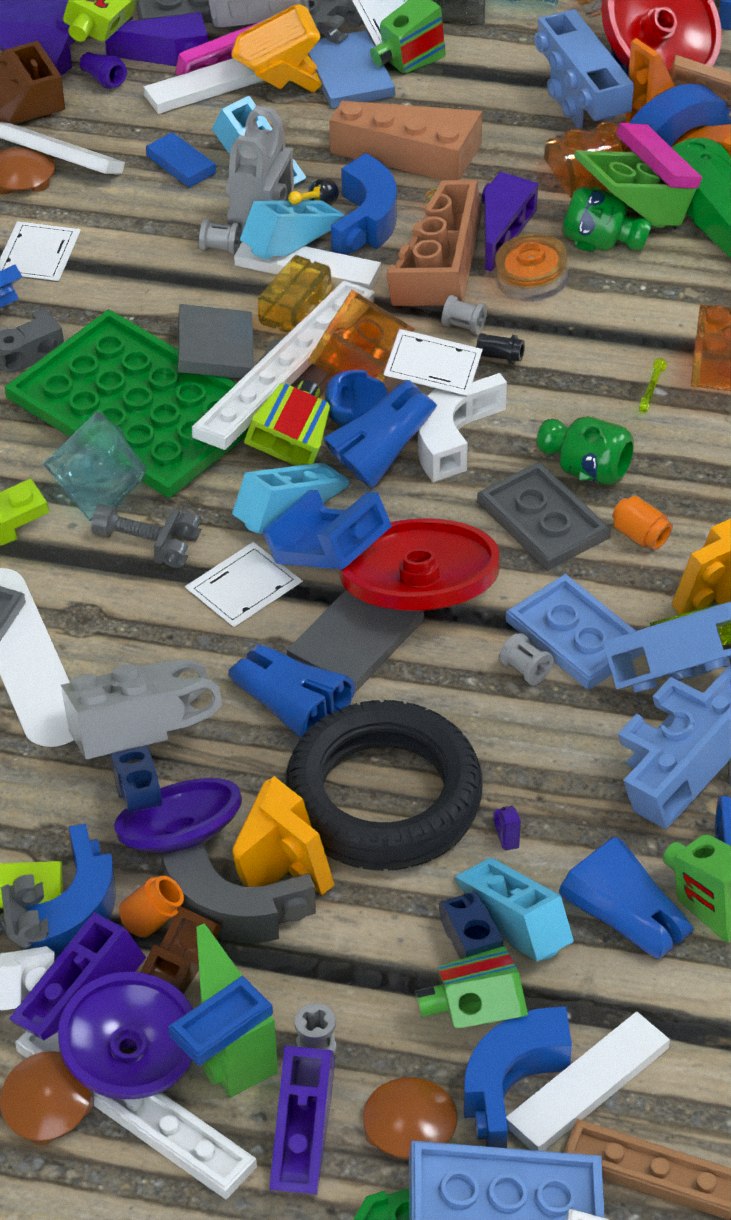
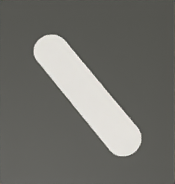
M0 568V586L24 593L26 600L25 605L0 641V676L27 738L33 743L45 747L65 745L74 739L68 728L61 685L70 683L24 578L14 570Z

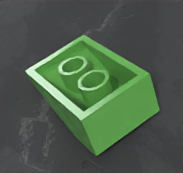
M575 151L574 158L615 196L650 221L652 226L664 228L666 225L681 226L696 188L669 187L634 152Z
M205 923L196 927L201 1004L242 976ZM272 1016L202 1064L210 1082L214 1086L220 1084L229 1098L278 1073L275 1020Z

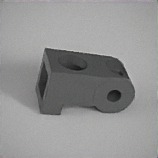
M46 308L33 312L32 321L20 325L16 329L0 331V369L2 371L14 373L29 368L64 342L62 327Z

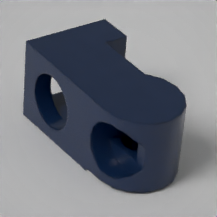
M148 745L111 753L116 790L119 798L124 799L127 812L131 813L162 806L158 776ZM134 759H139V760H141V761H139V762H137V763L124 764V762L129 761V760H134Z
M472 891L439 902V912L444 930L448 938L451 939L460 959L504 946V939L485 904H482L476 892Z

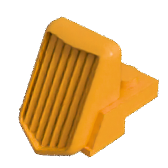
M301 4L292 5L245 30L236 37L231 54L232 57L254 70L255 75L279 89H282L290 80L312 93H315L322 85L316 71L317 65L308 54L318 43L320 33L307 7Z
M731 518L711 527L704 547L691 553L671 604L681 616L694 609L702 610L710 605L713 600L719 605L731 601Z
M275 776L266 780L232 849L236 871L243 886L260 887L273 884L288 872H290L293 878L310 874L315 891L320 895H324L335 884L320 835L311 827L303 799Z

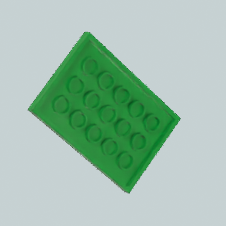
M110 309L106 310L4 386L7 399L169 499L242 441L249 429L248 427L226 450L192 438V426L228 393L236 383L226 377L178 372V349Z

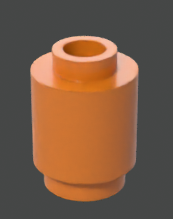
M636 495L629 499L623 498L616 505L612 514L614 528L643 548L649 546L653 550H658L667 541L672 532L673 525L667 521V516Z
M159 876L158 878H150L124 899L119 906V914L124 928L136 936L146 938L178 914L177 909L184 901V895L178 883L168 876Z

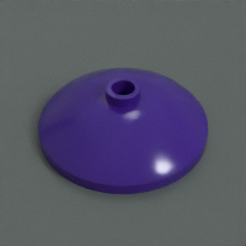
M200 778L178 782L160 788L162 806L128 813L125 808L116 818L114 829L121 843L140 851L171 853L206 843L233 820L241 806L242 796L239 787L234 782L226 779Z
M119 972L99 977L78 990L63 1010L58 1028V1043L61 1057L65 1066L76 1080L100 1095L124 1100L141 1099L156 1095L177 1083L193 1063V1060L169 1037L168 1026L192 1011L193 1008L187 998L176 987L153 975L139 972ZM129 1047L133 1048L135 1052L133 1054H124L121 1050Z

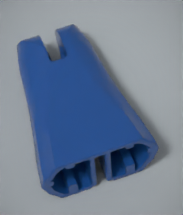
M406 380L396 386L366 412L325 436L323 441L346 468L369 489H372L383 477L408 441L432 415L437 404L425 393H421V390L414 383Z
M257 644L247 653V658L240 659L228 672V676L239 687L266 706L300 738L324 716L333 711L338 712V709L350 705L355 694V683L347 675L302 663L261 644Z
M612 837L568 872L559 889V894L563 899L608 924L645 953L656 959H661L672 950L673 943H681L694 930L686 916L658 887L626 844L616 837Z

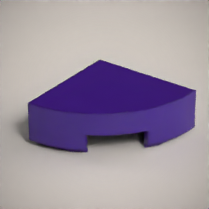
M512 805L496 809L493 812L492 819L501 847L505 851L519 848L521 821L516 809Z

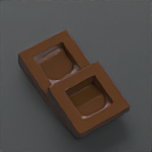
M179 906L177 909L178 914L173 917L161 945L153 944L140 973L161 978L184 994L199 971L196 927L205 923L213 936L217 938L222 926Z

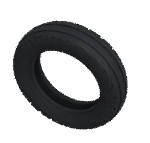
M372 700L360 702L359 705L357 703L338 709V712L333 711L324 716L304 733L290 757L286 770L285 785L303 799L311 827L319 833L326 856L352 867H363V869L384 871V869H388V871L408 868V866L415 867L443 855L451 847L455 846L466 834L479 810L483 787L481 767L472 745L463 732L451 721L446 720L447 718L430 709L426 710V707L409 702L404 704L403 701L384 700V702ZM391 747L413 752L428 760L439 772L444 787L434 804L416 816L394 822H373L356 818L340 810L328 797L324 789V782L330 770L345 757L365 749Z

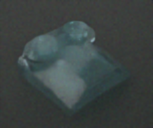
M96 411L43 463L89 521H92L95 509L99 504L115 507L140 483L147 470L146 466L125 440L124 433L120 427L111 423L104 413Z

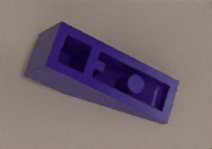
M201 12L125 22L105 41L106 55L176 66L179 53L207 43L208 37Z
M500 171L491 183L485 185L481 196V202L484 203L485 270L493 271L536 213L538 183Z
M94 912L9 1019L12 1023L44 1041L58 1032L63 1010L78 990L89 982L108 974L136 972L146 959V956L125 928Z
M284 1046L269 1190L318 1194L336 1055L332 1050Z

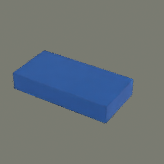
M173 132L146 146V156L189 188L216 174L214 162Z
M242 975L168 1026L169 1037L200 1066L273 1015V1007Z

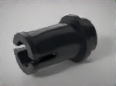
M480 333L476 348L483 349L481 356L506 359L509 364H514L515 361L521 362L523 359L525 341L519 339L518 335H512L511 338Z

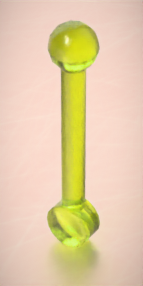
M657 358L653 362L654 372L645 395L641 398L639 412H648L650 400L659 376L667 368V362L663 358Z

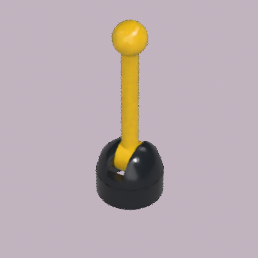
M318 179L311 184L308 192H290L288 201L292 205H298L302 200H322L331 206L337 201L339 190L336 183L331 179Z

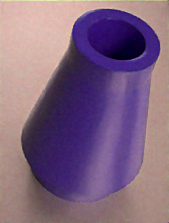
M86 52L80 58L79 65L81 70L87 72L104 88L119 87L126 79L127 68L117 56Z

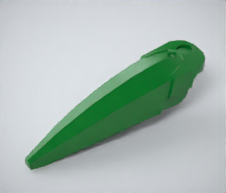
M687 139L676 144L672 149L702 176L699 187L696 188L686 213L694 220V224L731 258V156L721 144L711 139Z

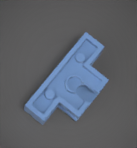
M572 9L538 18V32L534 35L537 50L543 53L549 61L551 76L547 81L548 92L551 98L556 99L562 107L564 115L570 118L578 129H582L584 109H586L594 121L601 120L602 123L615 120L616 115L631 112L634 83L579 13Z
M731 601L603 641L616 689L632 686L634 693L658 687L657 678L668 675V678L672 677L676 680H682L731 665V648L723 650L717 626L731 623ZM643 648L651 673L637 677L630 652Z
M731 665L723 671L704 693L670 677L652 696L655 707L670 714L658 728H654L645 723L642 716L635 714L618 733L621 745L635 752L626 761L627 765L634 769L623 780L633 812L666 830L731 759Z

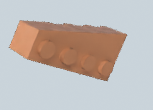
M341 101L329 120L330 153L352 159H357L367 153L386 167L439 180H460L482 143V111Z
M477 180L441 181L425 208V217L421 222L417 221L412 229L413 236L408 244H403L398 252L399 260L395 265L391 264L386 272L392 306H444L450 295L457 296L458 301L464 302L482 215Z

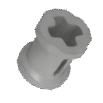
M204 219L199 235L200 250L207 251L209 248L228 250L229 253L236 254L240 247L241 225L239 223H233L232 226L212 223L211 219Z
M450 295L443 308L442 326L450 328L454 325L469 329L473 335L478 336L486 321L487 306L484 303L473 305L458 301L457 296Z
M523 633L512 635L504 643L499 653L500 663L504 666L514 667L524 675L525 682L533 686L540 683L548 675L554 663V657L549 652H540L529 643L528 637Z
M311 1003L299 1009L295 1015V1029L298 1033L296 1047L332 1050L335 1054L336 1042L333 1032L336 1028V1016L333 1010L320 1003Z

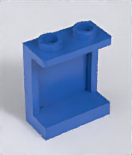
M309 490L263 529V534L276 564L343 570L391 528L392 525L378 492H366L349 508L341 510L326 508L318 490Z

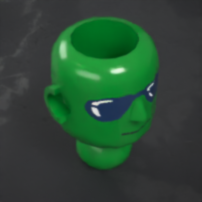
M581 186L572 195L562 223V233L567 239L575 242L574 246L586 252H594L595 249L608 251L615 246L617 240L626 243L631 250L640 251L644 248L652 224L645 218L633 219L627 217V204L612 192L603 191L597 186L594 188Z
M589 416L577 418L569 427H566L558 419H547L541 424L536 438V445L541 452L550 455L560 454V466L565 473L579 477V481L589 480L602 485H612L621 481L628 471L634 452V439L627 428Z

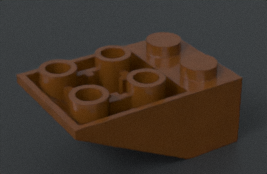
M38 40L8 48L0 54V122L17 125L27 120L49 116L52 113L65 110L62 76Z

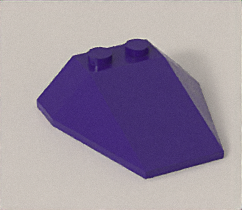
M0 0V50L3 52L8 48L38 40L60 75L65 74L72 68L70 45L76 41L69 35L68 29L70 25L63 21L68 0ZM133 15L126 22L133 20Z

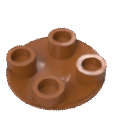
M16 146L0 151V194L30 189L36 192L46 190L50 185L49 179L55 171V162L52 156L25 146Z
M55 1051L37 1053L21 1061L7 1076L0 1096L1 1112L7 1125L16 1134L31 1140L37 1145H46L53 1139L59 1138L73 1130L94 1106L92 1090L74 1078L65 1066L61 1053Z
M416 1077L391 1080L378 1087L365 1104L363 1124L366 1140L372 1146L391 1156L409 1159L411 1141L448 1143L451 1140L457 1126L455 1104L443 1088L429 1080Z

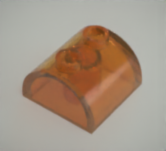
M602 122L598 124L597 128L584 131L572 129L563 136L547 140L544 159L570 198H572L574 191L581 186L592 188L597 186L603 191L608 190L574 158L576 150L632 152L616 134L619 127L618 124Z

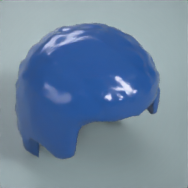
M365 370L340 372L332 377L326 385L325 401L330 405L329 417L337 425L343 426L374 406L388 394V391L382 381L369 376Z

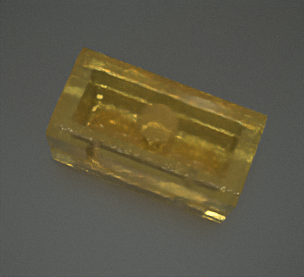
M298 255L292 257L257 298L258 319L260 323L273 329L278 327L280 331L289 334L334 290L330 267L316 261L311 263L310 259Z

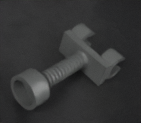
M99 504L92 518L91 531L93 534L110 537L113 532L117 531L156 541L154 544L155 563L162 564L164 562L170 567L181 568L188 558V555H184L188 546L183 541L175 539V537L178 535L186 541L196 540L202 530L198 528L202 519L194 513L185 512L180 514V510L172 509L164 527L120 517L117 515L116 507Z
M29 874L18 877L14 880L12 886L6 884L1 887L4 913L0 915V935L7 932V937L23 949L31 946V942L45 939L49 934L48 919L45 918L39 921L38 910L26 911V906L36 905L43 900V882L35 885L34 876Z

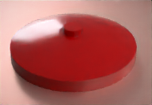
M602 0L601 16L608 42L617 57L628 69L630 65L631 41L636 38L660 54L667 70H669L676 55L709 66H713L717 60L721 47L722 31L719 14L713 0Z
M419 518L391 522V528L343 570L339 569L340 580L344 588L361 601L395 610H431L460 604L486 591L499 575L500 559L496 542L484 531L457 521Z

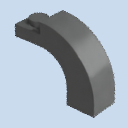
M204 844L161 855L163 876H168L175 880L182 889L184 901L180 906L221 925L222 928L217 936L219 939L240 943H260L279 939L278 924L288 921H299L306 916L316 914L315 886L310 874L260 887H244L228 882L215 871Z

